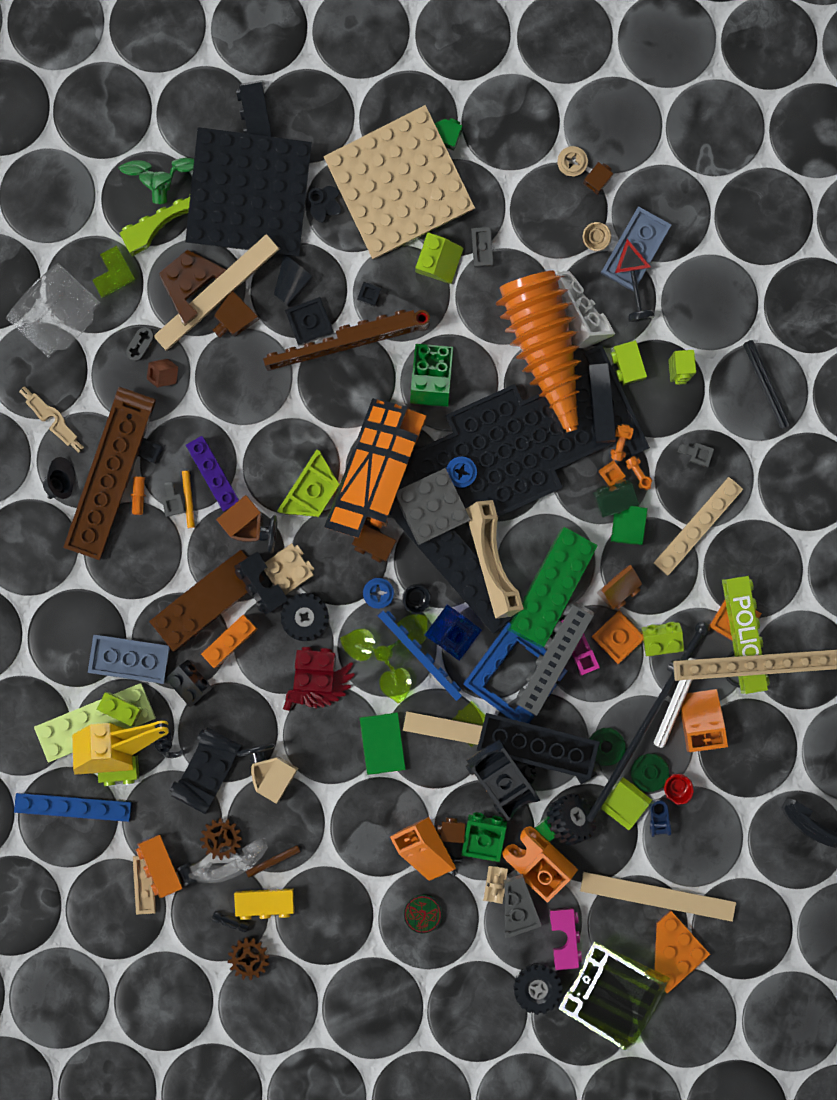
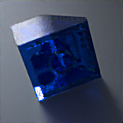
M447 604L425 636L460 661L482 630Z

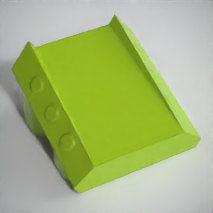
M622 777L614 785L601 809L626 829L630 830L650 805L652 799Z

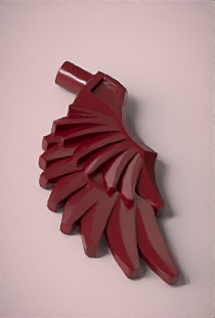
M350 662L343 668L335 671L332 694L289 690L285 697L283 709L290 711L293 703L305 704L316 709L318 706L323 708L324 704L330 706L332 704L330 701L338 702L339 698L337 697L346 695L342 691L351 688V685L342 684L348 682L355 675L354 673L346 675L353 663Z

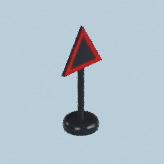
M626 239L615 273L630 271L638 311L629 314L628 321H644L654 318L655 315L653 310H642L635 270L651 268V266L631 242Z

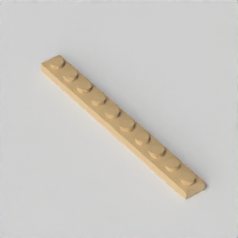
M837 650L673 661L675 681L831 670L837 669Z

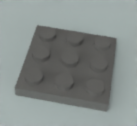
M446 468L397 490L395 498L418 545L470 521Z

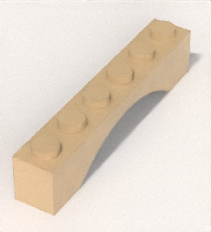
M493 500L477 501L468 507L466 512L470 518L468 522L495 618L511 617L522 611L523 605L519 591L507 578L499 559L496 540L498 517Z

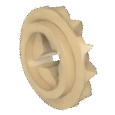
M570 146L560 152L557 164L559 170L566 176L575 177L585 171L588 159L586 153L581 148ZM576 155L575 162L578 163V165L574 164L571 168H569V161L567 160H571Z

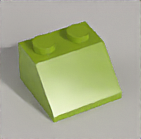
M427 232L415 272L452 284L463 248L446 238Z

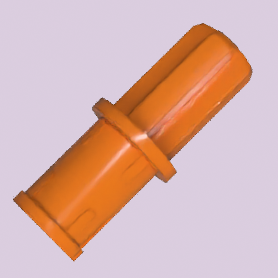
M133 477V494L131 496L132 514L134 515L143 514L144 497H146V494H144L145 477Z

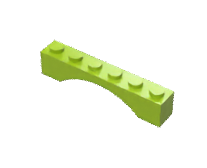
M190 197L184 200L183 198L178 199L173 203V206L160 208L156 211L157 214L151 217L145 216L139 220V223L135 225L130 224L122 228L123 231L119 232L130 255L134 256L148 249L155 235L166 223L188 213Z

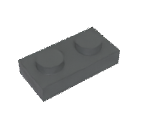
M490 227L471 228L474 267L493 266Z

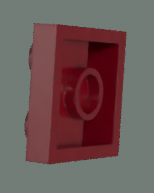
M302 647L301 650H297L293 690L332 694L336 664L335 653H332V650L322 648L320 652L313 651V648Z

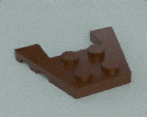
M186 250L159 273L162 283L171 297L184 326L198 316V312L186 300L212 278L216 280L226 271V269L189 250Z

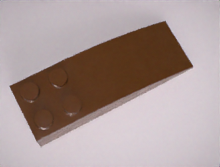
M242 550L223 562L149 621L173 652L179 650L248 594L245 583L237 577L236 569L234 568L235 565L247 558ZM260 574V575H259V581H260V583H261V582L264 581L265 579H264L263 576Z

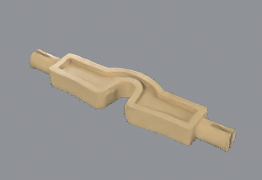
M26 387L19 391L27 399L26 404L42 422H45L52 416L55 418V421L49 427L50 431L58 436L67 446L71 445L78 453L84 449L77 441L78 437L66 425L63 415L58 410L48 406L37 394H32Z

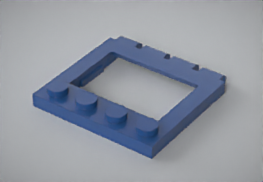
M508 622L464 681L463 685L509 719L529 724L534 718L532 713L519 705L514 710L496 694L490 693L484 688L517 642L524 645L525 649L536 657H539L540 654L544 656L547 651L508 631L507 629L510 625ZM565 668L563 669L558 678L559 682L567 673V670ZM555 683L554 687L552 688L550 694H551V693L553 692V690L556 688V686H557L556 683Z

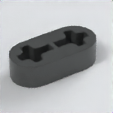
M140 328L127 347L126 354L131 361L138 362L142 360L153 343L154 334L149 328ZM146 332H149V340L145 339L141 344V334H146ZM140 346V348L138 349L140 355H135L133 358L131 350H136L137 347Z

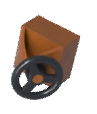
M247 495L216 519L232 539L240 542L268 540V552H274L277 538V516L273 515L271 517L270 526H262L264 515Z

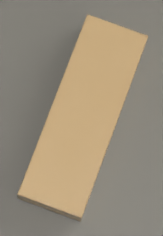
M133 856L136 915L156 913L155 895L151 888V885L154 883L151 877L147 878L143 867L146 866L144 860H140L138 856Z

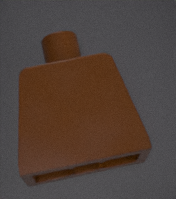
M232 291L214 316L220 323L212 331L219 338L227 331L235 337L256 323L259 317Z

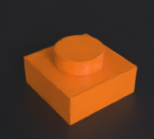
M615 460L599 470L600 475L609 487H612L626 477Z

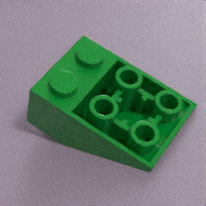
M415 344L410 403L448 407L453 347Z

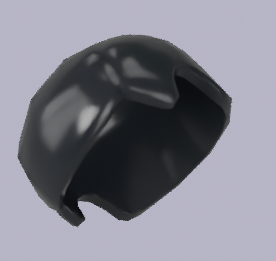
M421 584L410 585L403 592L402 603L410 613L422 614L430 606L431 595L429 590Z

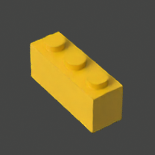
M294 888L236 891L234 893L235 917L240 916V920L252 919V916L259 915L260 919L271 918V915L279 914V918H287L295 912Z

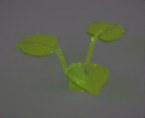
M420 614L409 615L398 622V627L402 625L409 632L407 637L411 641L415 639L421 645L426 640L428 634V619L426 616ZM366 629L353 630L340 638L344 650L353 659L366 661L371 657L372 650L377 660L385 661V664L388 665L391 671H386L382 674L379 685L386 696L397 703H401L407 697L411 688L409 672L404 668L395 670L389 662L393 655L392 648L401 643L400 639L390 646H379L376 649L373 647L375 638Z

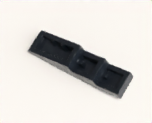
M608 363L589 365L596 443L616 442Z

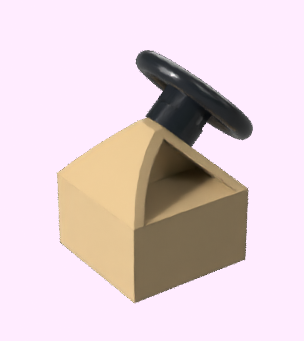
M274 743L238 751V757L251 756V774L256 792L277 804L299 768L280 757L266 760L264 751L273 749L275 747Z

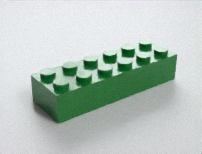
M566 527L561 528L522 601L523 610L515 614L507 630L543 648L598 545Z

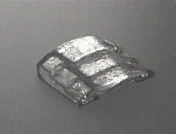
M57 263L27 290L11 309L6 319L50 358L56 350H67L93 323V311L101 303Z
M263 836L245 845L242 848L243 856L216 869L213 863L209 862L188 874L189 878L196 879L197 882L218 883L244 873L267 851L269 846L265 837Z

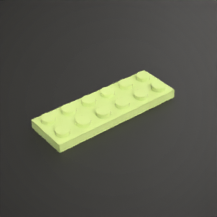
M142 683L113 694L143 709L135 726L131 727L96 710L101 700L35 726L34 729L48 763L73 753L72 735L90 724L111 723L129 729L156 719Z

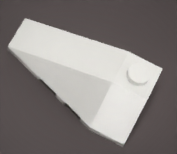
M556 272V275L563 276L558 281L559 288L569 289L562 295L563 302L573 303L565 309L566 316L576 317L569 323V330L578 331V333L571 337L572 343L580 346L579 348H587L612 337L615 333L608 319L603 313H598L594 308L595 302L592 299L586 298L583 294V287L571 272Z

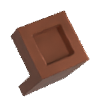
M169 359L149 362L148 381L157 388L176 384L177 365Z

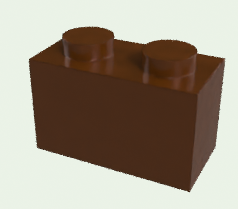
M364 525L360 537H355L352 545L355 546V551L363 555L367 552L372 555L371 559L382 563V561L387 562L397 541Z

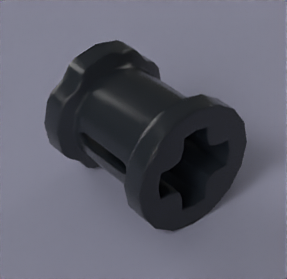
M190 862L174 869L182 881V887L198 880L193 875Z

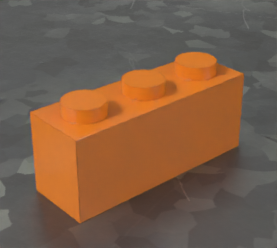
M242 615L201 655L213 668H217L258 628L245 615Z
M160 835L138 843V848L135 850L139 859H143L146 866L143 869L147 878L151 877L154 883L151 885L154 895H159L160 898H163L181 890L182 886Z

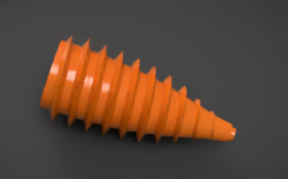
M551 270L529 275L502 285L500 287L502 298L496 302V305L506 307L507 311L500 318L510 320L511 325L505 332L515 333L516 339L510 343V346H517L522 350L516 356V359L526 360L528 363L522 372L533 374L535 378L531 381L530 385H539L543 391L539 397L547 398L551 405L549 408L554 410L563 429H566L568 433L578 430L576 393L580 391L576 390V380L581 376L575 374V366L581 360L574 359V351L580 346L573 345L571 337L578 333V331L569 330V323L576 317L566 316L565 310L573 303L563 302L562 295L569 289L559 288L558 281L563 276L556 275L555 271Z

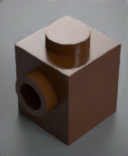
M446 818V821H442V825H438L437 833L443 842L464 843L465 822H457L458 818Z

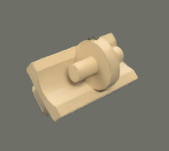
M488 867L483 901L503 903L504 880L507 878V868Z

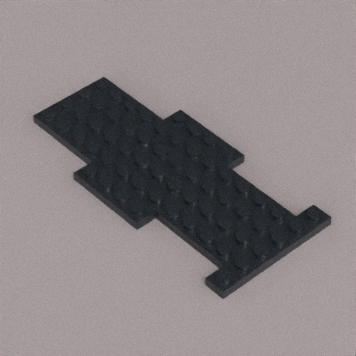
M602 344L585 351L584 355L589 365L608 363L615 430L617 425L621 426L622 424L633 428L632 438L625 441L631 456L649 449L647 440ZM587 371L576 380V390L580 391L576 393L578 430L567 433L566 429H563L554 410L549 408L551 405L547 398L539 397L541 393L523 401L516 385L513 384L445 415L453 433L412 451L404 473L414 483L447 468L449 462L456 457H467L476 466V478L469 486H454L465 509L477 501L493 500L497 517H501L562 489V484L555 470L617 443L619 437L615 436L616 442L596 443L590 390L591 384L589 371ZM464 464L460 470L453 469V471H456L458 473V480H460V478H462L463 475H470L464 471Z

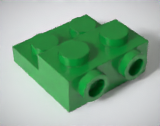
M475 812L473 815L469 814L462 856L500 862L507 821H504L500 816L487 818L479 812Z

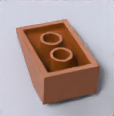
M629 565L601 588L597 594L611 610L615 607L619 610L627 603L625 599L629 595L634 597L641 590L639 586L642 583L634 568Z

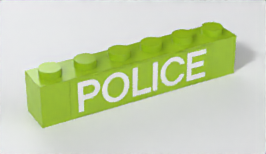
M749 576L722 580L735 657L762 655L763 640L758 633L760 622L755 615L757 604L755 598H752V580L749 579ZM767 674L738 676L741 694L768 690L767 686H769L770 682Z

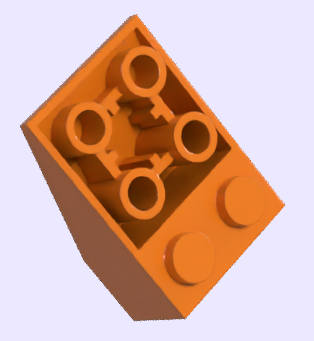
M717 689L687 693L680 708L687 752L728 747Z
M429 817L390 836L398 854L427 880L430 881L456 869Z

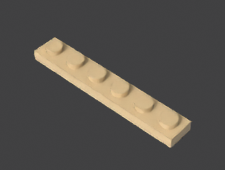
M728 477L653 564L668 576L742 492L743 488Z

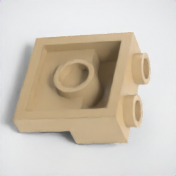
M292 543L265 562L268 567L264 570L274 586L279 584L285 595L314 576L312 571L315 570L309 561L305 562L301 557L304 553L298 545L294 547Z

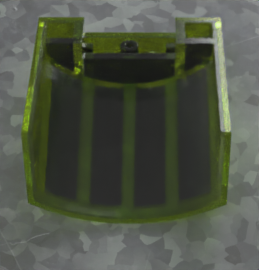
M594 941L585 958L586 961L570 991L567 992L559 1010L621 1049L627 1050L635 1045L646 1027L670 978Z

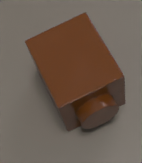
M598 162L584 179L583 184L598 195L613 176L612 169L607 164Z

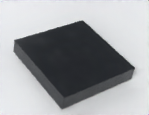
M321 297L285 310L298 346L334 333Z

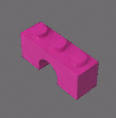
M583 634L572 653L580 675L600 668Z
M573 907L549 909L552 931L561 930L567 934L566 944L559 948H553L555 970L579 968V963H582L581 951H577V943H580L579 931L575 930V924H578V913L574 912Z

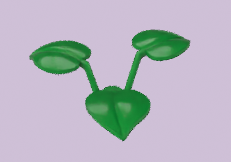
M185 157L172 161L173 167L170 174L148 171L152 169V165L141 160L126 162L119 166L118 169L127 175H139L140 181L152 190V202L164 204L167 203V191L170 190L174 172L176 170L179 172L192 171L194 159Z

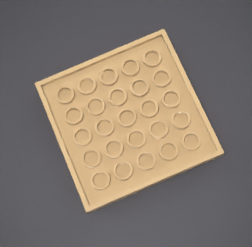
M426 105L323 156L373 260L475 209Z

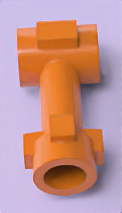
M622 424L616 427L615 436L619 438L616 449H611L610 454L613 460L622 461L623 457L625 458L626 452L623 451L626 439H631L633 435V428H630L629 425Z
M633 456L625 461L628 470L632 468L637 476L639 489L649 490L652 479L644 475L638 465L641 463L640 459Z

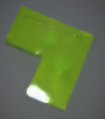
M117 245L100 254L109 270L92 280L101 297L135 280Z

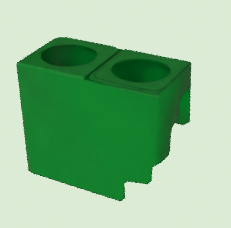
M628 506L627 508H622L620 514L615 513L611 542L641 546L644 539L648 508Z

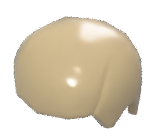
M594 222L584 229L582 238L587 248L593 251H601L610 244L612 236L608 226L600 222Z

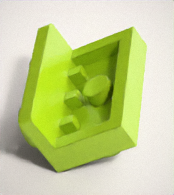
M668 622L662 625L652 624L642 627L646 657L684 651L683 632L679 622Z

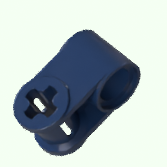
M654 799L649 805L651 837L660 834L671 836L668 806L663 800ZM656 804L663 805V811L661 813L654 812V806Z

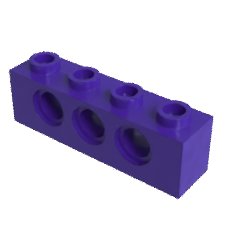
M200 436L186 444V447L222 511L226 512L239 501V498L205 438Z

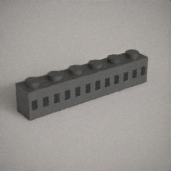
M574 602L572 606L568 604L563 613L566 616L563 623L558 622L554 629V632H556L554 639L549 638L544 647L547 649L545 655L540 654L535 663L538 666L536 671L529 673L526 679L529 682L525 689L523 687L520 689L517 698H519L517 705L536 716L538 715L595 614L593 611L577 602Z

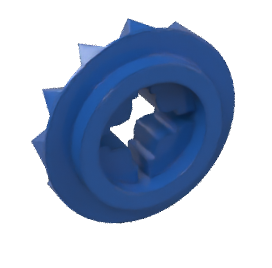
M467 457L452 459L446 468L453 485L456 487L469 486L477 475L474 462ZM464 464V471L470 475H463L462 478L458 480V473L456 471H453V469L460 470Z
M382 578L370 580L363 590L365 602L377 609L388 606L394 596L392 585ZM377 585H379L381 591L387 592V594L381 595L380 602H378L377 596L370 595V593L376 592Z

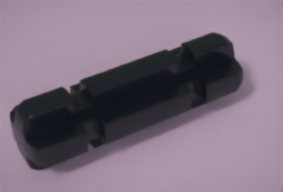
M218 911L213 913V922H221L222 925L233 929L238 928L242 932H247L249 928V922L239 921L240 919L227 914L222 915Z

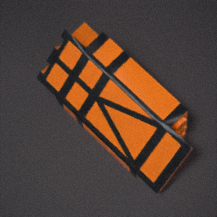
M372 398L326 520L325 528L359 538L366 520H369L370 524L377 528L387 527V517L414 445H416L420 431L426 423V415L408 409V406L401 407L395 403L383 402Z

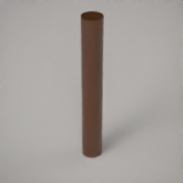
M298 845L246 870V874L250 878L301 851Z

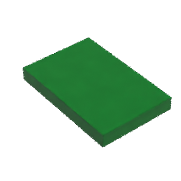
M398 712L360 717L367 775L405 770Z

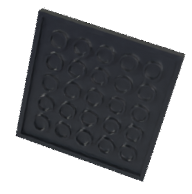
M198 127L185 243L249 250L267 234L280 249L275 254L299 257L312 142Z

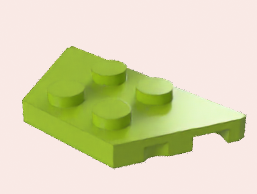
M319 450L315 451L277 512L320 517L340 485Z

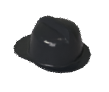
M57 457L50 463L48 474L43 481V488L47 493L48 499H67L71 496L75 480V470L71 462L66 458Z

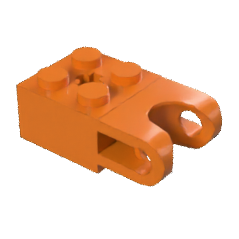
M528 826L522 830L520 835L526 850L511 844L503 850V857L520 875L523 874L525 882L548 903L573 878L578 869L536 829Z

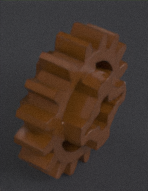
M219 818L218 823L213 819L212 826L208 823L205 825L207 831H201L205 837L200 838V841L205 842L201 848L208 849L206 855L212 853V859L219 856V859L223 860L224 855L229 859L231 858V852L233 854L237 853L235 847H241L238 841L242 840V837L237 835L241 830H235L236 823L230 825V819L223 822V818ZM217 826H222L218 832L211 831ZM229 829L233 833L234 840L228 834ZM224 832L223 838L226 840V842L223 841L219 845V839H217L216 837L220 836ZM209 839L213 841V848L209 844ZM224 846L231 847L227 851L220 852Z
M245 937L244 943L239 939L237 941L238 946L232 945L231 947L234 952L228 953L232 959H229L227 962L233 964L230 971L235 969V976L242 974V980L246 976H249V980H252L253 975L259 978V971L265 973L266 969L263 966L269 965V962L265 961V959L270 957V954H265L268 948L261 947L262 941L258 944L255 943L256 938L249 942L248 937ZM243 947L244 953L236 956L238 950ZM252 947H255L260 953L254 952ZM247 954H249L250 957L255 958L252 959L250 963H248V960L243 959L247 956ZM261 961L260 966L254 970V964ZM238 965L244 966L246 971L242 970Z

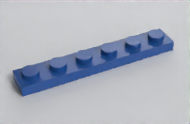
M382 610L377 616L457 701L462 696L459 693L462 689L454 681L450 683L446 679L449 675L441 667L437 669L433 665L435 660L428 653L424 655L420 651L422 646L415 639L411 641L407 637L409 632L402 625L398 627L394 623L396 618L389 611L385 613Z
M16 793L14 813L130 822L132 802Z

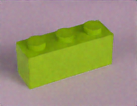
M694 350L674 351L669 358L670 382H675V385L687 384L696 374Z

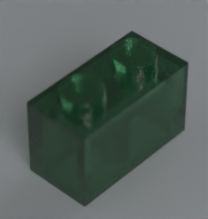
M626 479L615 482V485L611 487L602 486L597 489V492L593 493L599 514L603 518L629 509L630 506L639 505L633 485L629 480L626 481Z

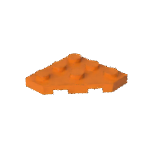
M671 910L656 923L654 979L666 993H669L710 955Z

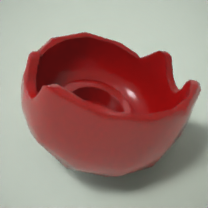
M679 773L671 775L666 780L664 791L669 800L676 805L686 804L692 799L694 787L692 781L687 776Z

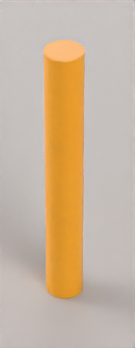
M182 471L187 528H195L190 471Z

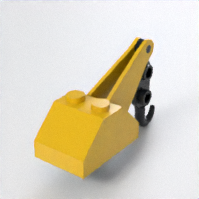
M157 721L129 729L111 723L90 724L72 735L74 775L133 770L132 755L153 742L155 748L161 752L163 757L177 758L184 753L183 749L179 752H169L172 748V735L169 732L167 721Z

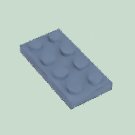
M638 206L602 269L601 274L634 292L630 271L615 273L626 239L631 242L646 262L650 264L671 224ZM646 269L635 270L637 284L640 282Z
M93 635L88 673L165 684L170 647L167 645Z

